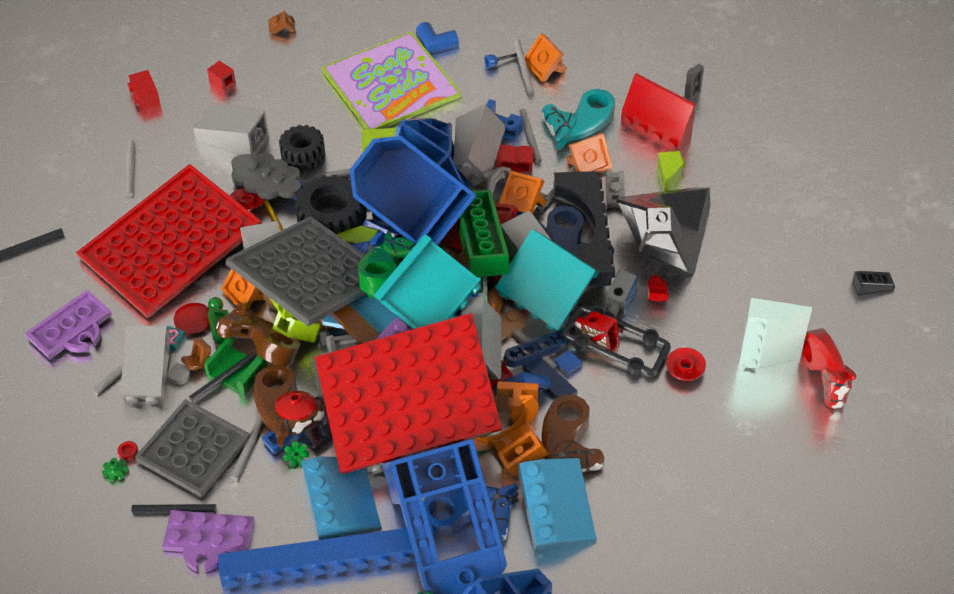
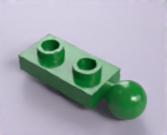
M213 297L208 302L209 311L207 315L214 343L220 344L226 339L217 334L216 327L218 321L229 313L228 310H222L223 301L219 297ZM231 337L232 344L235 341V337Z

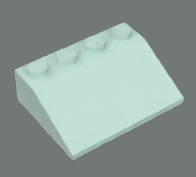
M751 298L739 365L760 368L800 359L812 307Z

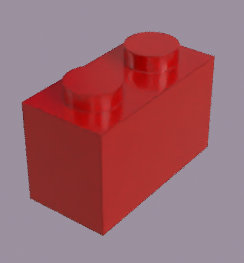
M149 70L128 75L130 81L127 83L129 92H133L134 104H138L140 110L160 105L158 91Z

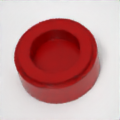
M125 441L119 445L117 452L120 459L131 462L135 460L139 449L135 442Z

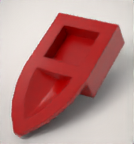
M653 275L648 280V300L655 302L668 301L667 285L658 275Z

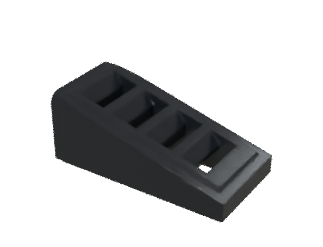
M854 272L852 280L858 294L895 289L890 272Z

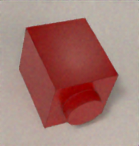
M220 60L207 69L209 82L222 91L236 82L234 70Z

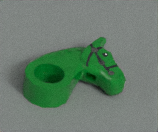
M387 231L384 243L371 249L358 263L360 289L367 294L374 295L415 247L416 243L405 238H393L391 232Z

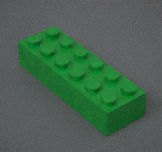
M491 190L472 191L476 194V197L456 221L468 271L476 277L508 274L509 254Z

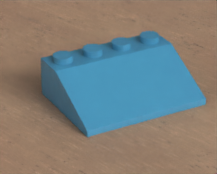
M368 294L349 303L379 334L397 317L378 300L368 297ZM331 315L326 316L323 320V325L344 329Z
M320 456L301 461L319 540L382 530L366 468L341 474L337 457Z
M579 458L541 459L519 463L518 475L534 551L597 540Z

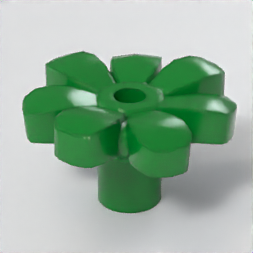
M292 441V447L289 445L285 446L284 451L286 454L283 455L285 461L290 460L289 464L292 467H295L297 462L302 466L301 461L304 458H308L310 453L306 450L307 445L305 443L299 445L298 441Z
M112 458L109 463L105 462L103 464L104 470H102L103 477H108L109 482H115L116 477L118 480L123 479L124 474H128L129 468L125 466L126 461L124 459L118 461L117 458Z

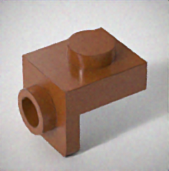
M285 11L268 20L269 32L272 35L286 27L292 33L295 31V20Z
M201 337L194 338L191 355L183 356L181 361L190 370L205 368V361L211 354V346Z

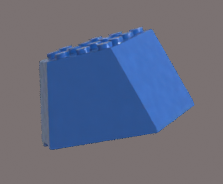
M402 136L373 139L350 168L353 197L409 241L416 244L426 234L432 239V242L438 245L476 197V194Z

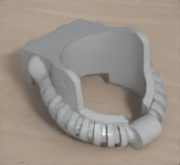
M501 167L493 172L483 174V178L488 180L486 190H491L494 203H499L511 168Z

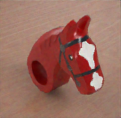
M824 328L807 331L802 349L804 362L808 369L822 372L824 402L826 406L832 409L841 408L846 404L848 394L852 388V381L857 378L856 374L844 364L835 342Z

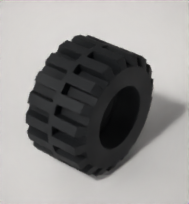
M297 125V127L292 126L290 130H285L284 134H281L279 139L281 159L285 160L288 166L297 167L300 172H304V170L311 171L312 168L316 169L318 165L323 163L325 159V145L323 134H321L319 129L316 130L315 127H309V125Z

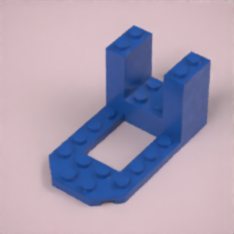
M473 439L382 463L392 504L401 505L424 590L430 591L433 594H462L478 578L498 575L504 572L507 562ZM463 487L480 550L439 561L422 498Z

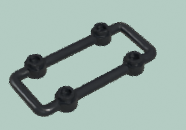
M579 304L574 308L562 329V336L566 340L573 342L576 350L585 351L589 349L627 366L628 371L632 375L643 373L648 376H655L659 373L671 350V345L667 340L659 337L656 330H642L617 319L618 328L641 337L646 346L651 347L657 344L663 347L653 368L644 366L643 360L638 357L628 359L590 342V338L586 334L574 335L569 333L581 312L589 315L595 311L612 317L605 314V309L601 306L589 307Z

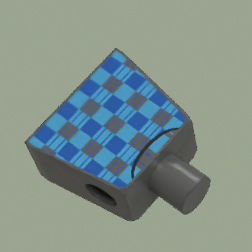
M621 269L618 270L606 295L607 309L605 314L616 317L617 313L621 315L626 313L637 294L636 275Z

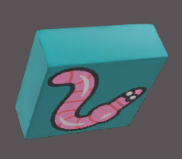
M167 326L171 335L170 348L176 350L186 336L185 331Z

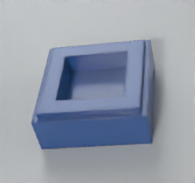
M570 350L554 360V363L566 376L582 367V362Z

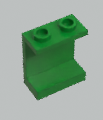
M228 338L218 345L217 350L212 356L206 359L204 364L206 375L214 379L247 355L234 349L231 338ZM258 355L254 361L221 384L246 395L254 386L257 374L268 367L267 361Z

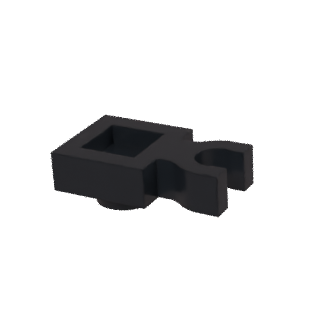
M329 420L325 425H323L322 421H319L302 432L312 449L317 448L332 438L330 436L332 433Z

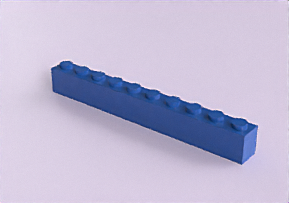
M431 524L430 529L434 540L433 528ZM407 528L218 554L222 587L230 588L242 584L253 585L263 581L301 578L306 575H322L334 571L344 572L349 569H365L370 566H386L391 563H408L415 560Z

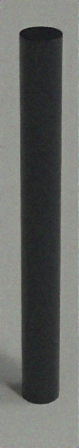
M59 228L0 250V258L64 235L63 230Z
M253 352L191 394L189 396L191 402L194 403L254 361L256 355Z
M132 505L131 511L132 513H170L171 510L216 513L217 505Z

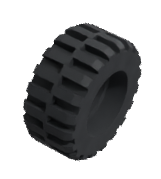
M332 174L331 176L322 175L318 179L316 177L310 183L307 182L303 185L295 199L297 222L311 216L335 234L362 226L367 217L366 207L353 197L351 179L348 180L345 176L337 177V175ZM329 205L344 207L343 210L330 214L318 211Z

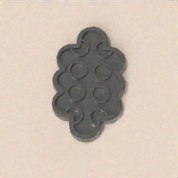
M262 153L254 157L238 155L231 161L233 183L238 186H244L245 191L248 193H257L262 199L270 200L277 196L294 198L301 189L299 169L288 166L285 160L275 159L271 154Z

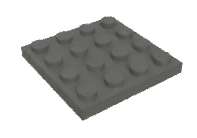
M185 399L137 453L135 459L140 464L202 498L242 450L251 435Z

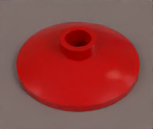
M244 188L235 190L230 194L234 200L247 210L258 208L265 202V199L260 198L257 193H248Z
M683 347L675 349L668 355L666 366L669 373L675 378L683 381H692L704 374L706 360L697 350Z
M290 391L277 399L275 404L276 412L287 420H301L313 414L316 409V399L305 391Z

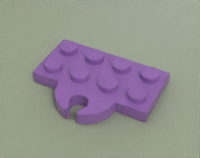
M86 290L28 330L25 335L49 360L65 348L76 353L87 352L90 350L87 343L82 342V340L90 338L96 346L101 337L98 325L111 317L112 313L89 290Z
M171 510L162 548L163 551L183 552L187 566L196 572L199 569L198 560L206 558L208 561L204 564L205 572H210L219 567L218 554L249 550L255 519L254 516Z

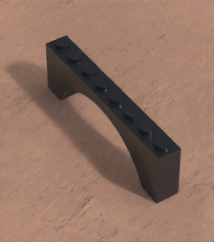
M598 171L554 172L553 188L555 199L567 202L579 209L588 218L594 230V235L589 244L575 255L600 272L596 278H592L587 287L611 286L612 278H615V266H611L613 265V253H610L611 240H608L610 231L609 228H606L608 226V217L604 215L606 214V204L602 203L604 202V191H600L602 189V179H599Z

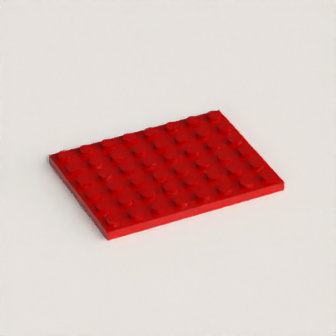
M188 164L78 250L76 254L144 316L150 318L242 243L241 227L262 224V222L195 167Z
M472 313L315 357L341 474L503 430Z

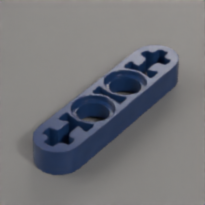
M555 331L508 348L504 353L503 362L506 366L515 368L567 348L569 341L562 336V331ZM540 344H546L549 348H543ZM524 350H530L533 354H527Z

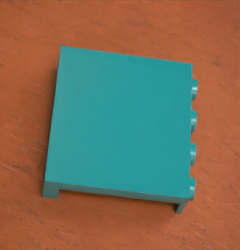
M532 229L511 261L508 274L501 277L495 289L500 291L499 295L504 299L509 300L510 298L515 301L514 305L519 309L530 311L532 318L540 321V319L545 321V326L554 332L556 330L562 331L564 322L592 278H596L600 272L540 232Z
M425 234L378 289L374 297L408 326L416 329L455 318L454 314L459 309L462 311L469 303L467 300L471 294L475 295L482 287L480 285L481 278L474 276L432 242V239Z

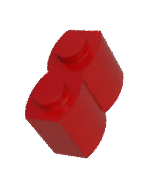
M500 145L497 153L496 169L506 167L511 168V171L517 173H532L533 148L530 146L514 147L511 145Z

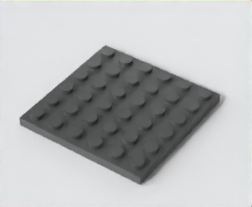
M311 216L226 258V265L308 327L367 294L360 289L358 263L365 255Z

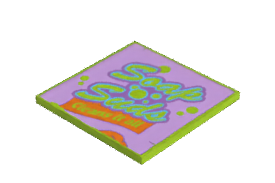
M412 31L322 67L324 75L365 129L388 128L400 123L403 119H410L461 97L460 90Z

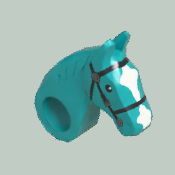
M591 89L582 95L575 113L561 111L553 104L545 105L541 111V118L547 125L551 135L558 141L556 149L561 151L570 141L588 137L605 128L614 117L615 99L606 90ZM592 106H601V107H603V108H598V109H597V108H593Z

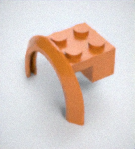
M522 395L519 397L524 404V410L519 419L509 428L493 436L473 438L476 451H485L496 447L498 456L506 469L514 477L518 476L519 463L541 460L549 454L530 425L539 410V404L533 395Z

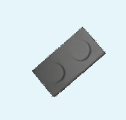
M700 63L690 68L686 74L684 97L688 100L701 92L704 66Z

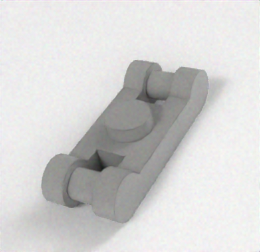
M606 171V209H612V207H619L621 209L619 204L616 203V199L625 197L624 171H618V173Z

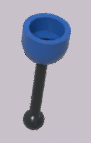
M517 53L498 58L493 54L485 55V66L488 69L494 68L498 61L516 57Z

